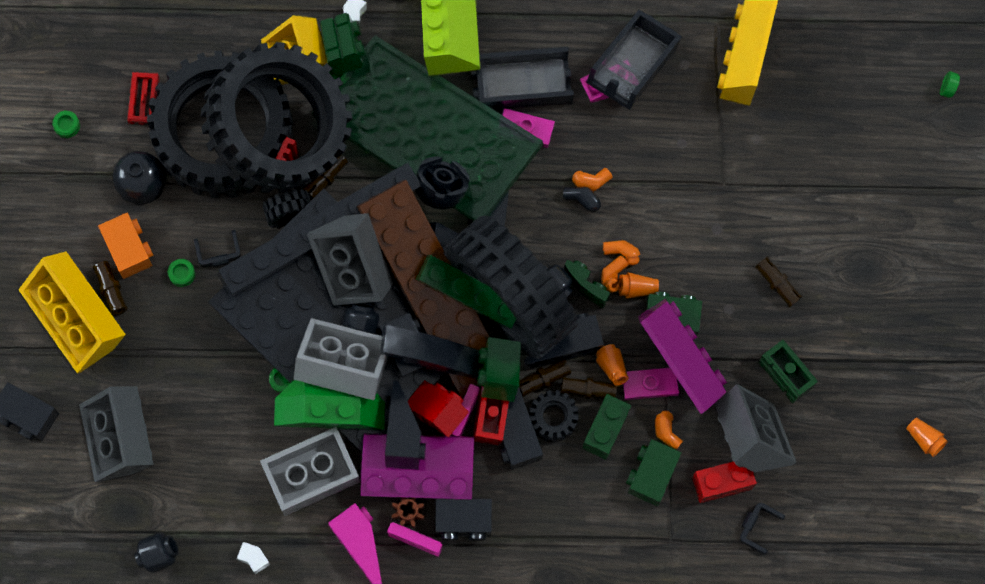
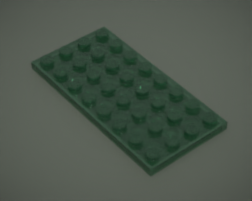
M375 35L365 47L366 55L362 56L363 67L353 71L348 70L340 78L343 85L339 89L342 95L348 94L350 102L345 105L346 111H352L353 117L346 124L347 128L352 129L351 137L347 140L394 170L408 162L415 175L421 162L430 157H443L442 161L451 163L453 160L465 168L470 177L469 188L462 201L452 208L472 221H475L480 216L489 217L542 148L543 141L441 76H429L425 66Z

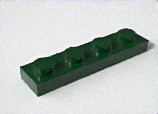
M427 255L416 278L417 281L496 323L512 329L516 320L515 316L490 286L432 255Z

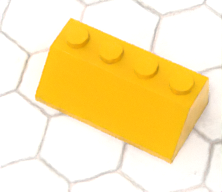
M744 0L743 5L738 4L734 18L739 20L737 28L732 27L729 42L733 43L732 50H726L723 65L727 66L726 74H720L717 88L722 89L721 99L750 106L758 85L778 0Z
M66 251L43 257L19 288V292L77 374L112 352L126 335Z

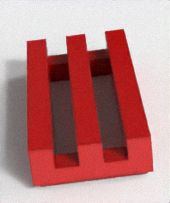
M132 72L127 119L129 124H134L135 122L139 123V125H144L147 123V116L145 114L149 79H152L150 99H156L158 95L155 88L160 78L158 73ZM143 79L139 116H135L138 80Z
M286 137L276 159L283 161L298 159L299 154L296 141Z

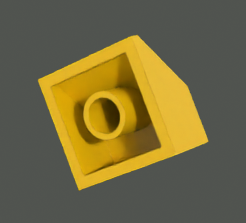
M293 15L261 39L262 43H267L268 48H271L276 42L285 43V49L289 50L294 45L302 47V54L308 56L313 52L318 55L316 61L320 65L324 66L327 63L324 43L316 18ZM279 79L282 85L288 84L287 82Z

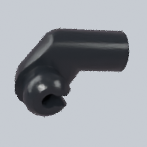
M565 187L563 190L564 200H578L588 211L596 212L601 207L600 199L589 187Z

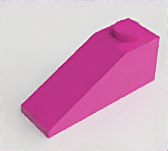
M353 504L328 523L329 527L371 584H382L374 534L370 524L373 518L364 506L359 509L356 504Z

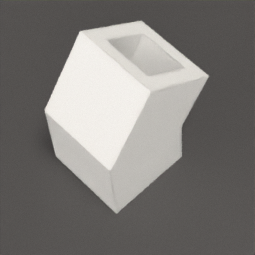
M348 0L344 5L343 13H349L353 21L357 20L360 26V17L367 9L366 2L363 0Z
M243 542L237 557L239 561L249 564L255 574L270 565L259 547Z

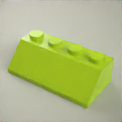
M421 0L424 59L428 75L480 70L476 0Z

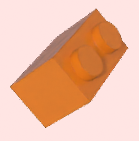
M128 212L98 225L123 279L153 266L149 259L154 256L147 241L141 242L139 234H142L143 231L137 219L131 220Z

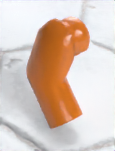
M603 168L596 175L577 171L573 174L572 181L576 187H589L594 192L612 179L613 176L607 168Z
M625 240L603 242L604 255L621 254L625 256L628 265L639 263L640 251Z
M621 255L602 270L601 284L610 293H614L619 289L618 274L628 267L627 261Z
M662 411L655 418V434L668 447L677 450L683 440L672 433V421L674 420L672 413Z

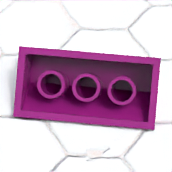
M664 299L638 317L640 323L700 414H702L726 393L723 385L727 382L719 369L713 372L708 364L712 359L705 348L698 349L693 340L697 336L690 325L683 326L679 320L682 313L673 301L669 304Z
M364 433L361 496L472 499L474 437L450 436L448 438L447 436L421 435V443H426L425 460H420L419 470L385 467L387 434Z

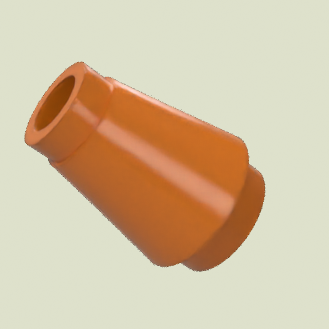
M629 272L619 277L618 283L620 287L618 292L620 296H625L626 299L648 296L659 291L658 279Z
M613 344L600 348L596 353L597 364L615 386L626 383L629 377L621 350Z
M917 417L906 428L924 453H929L932 457L936 456L948 442L944 438L945 434Z

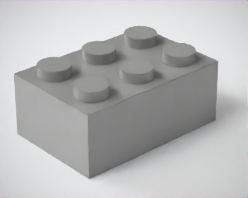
M311 318L296 357L294 380L375 400L388 356L380 354L382 336Z
M337 427L260 460L284 516L360 483L357 471Z

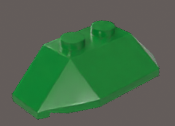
M294 380L275 398L274 426L384 430L385 402L378 393H376L375 400H370Z

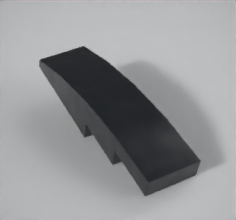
M389 325L383 327L381 355L402 358L403 362L423 365L428 370L478 378L480 366L478 363L479 350L417 331Z

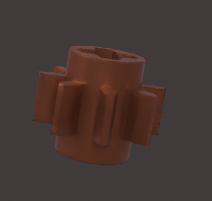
M401 497L399 504L392 503V507L398 511L392 515V520L400 519L401 526L404 527L405 524H411V527L414 529L417 519L424 520V516L419 513V510L424 508V503L417 505L415 502L416 498L405 499V497ZM409 506H412L413 513L415 514H409L408 517H404L402 508L407 509Z

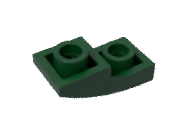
M566 260L564 270L572 277V285L587 299L604 309L610 292L606 291L607 288L595 281L592 283L588 282L591 271L587 270L588 267L585 264L576 260L573 262Z

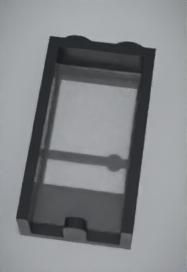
M638 10L593 65L586 83L628 110H631L638 98L676 52L682 36L655 20L652 16Z
M568 47L479 54L480 70L471 71V79L477 80V88H473L474 104L479 103L480 112H484V110L556 104L572 105L574 93L571 90L570 84L571 69L568 66Z

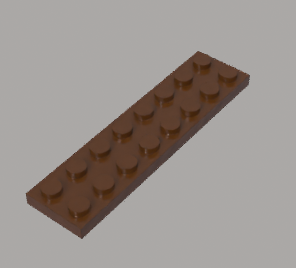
M407 180L395 184L358 205L357 208L361 214H369L383 256L424 333L479 351L481 347L485 348L489 335L476 311L416 280L427 255H432L449 265L451 263L445 257L444 250ZM480 364L479 370L483 369V364ZM446 373L460 397L466 395L470 384L477 386L476 378Z

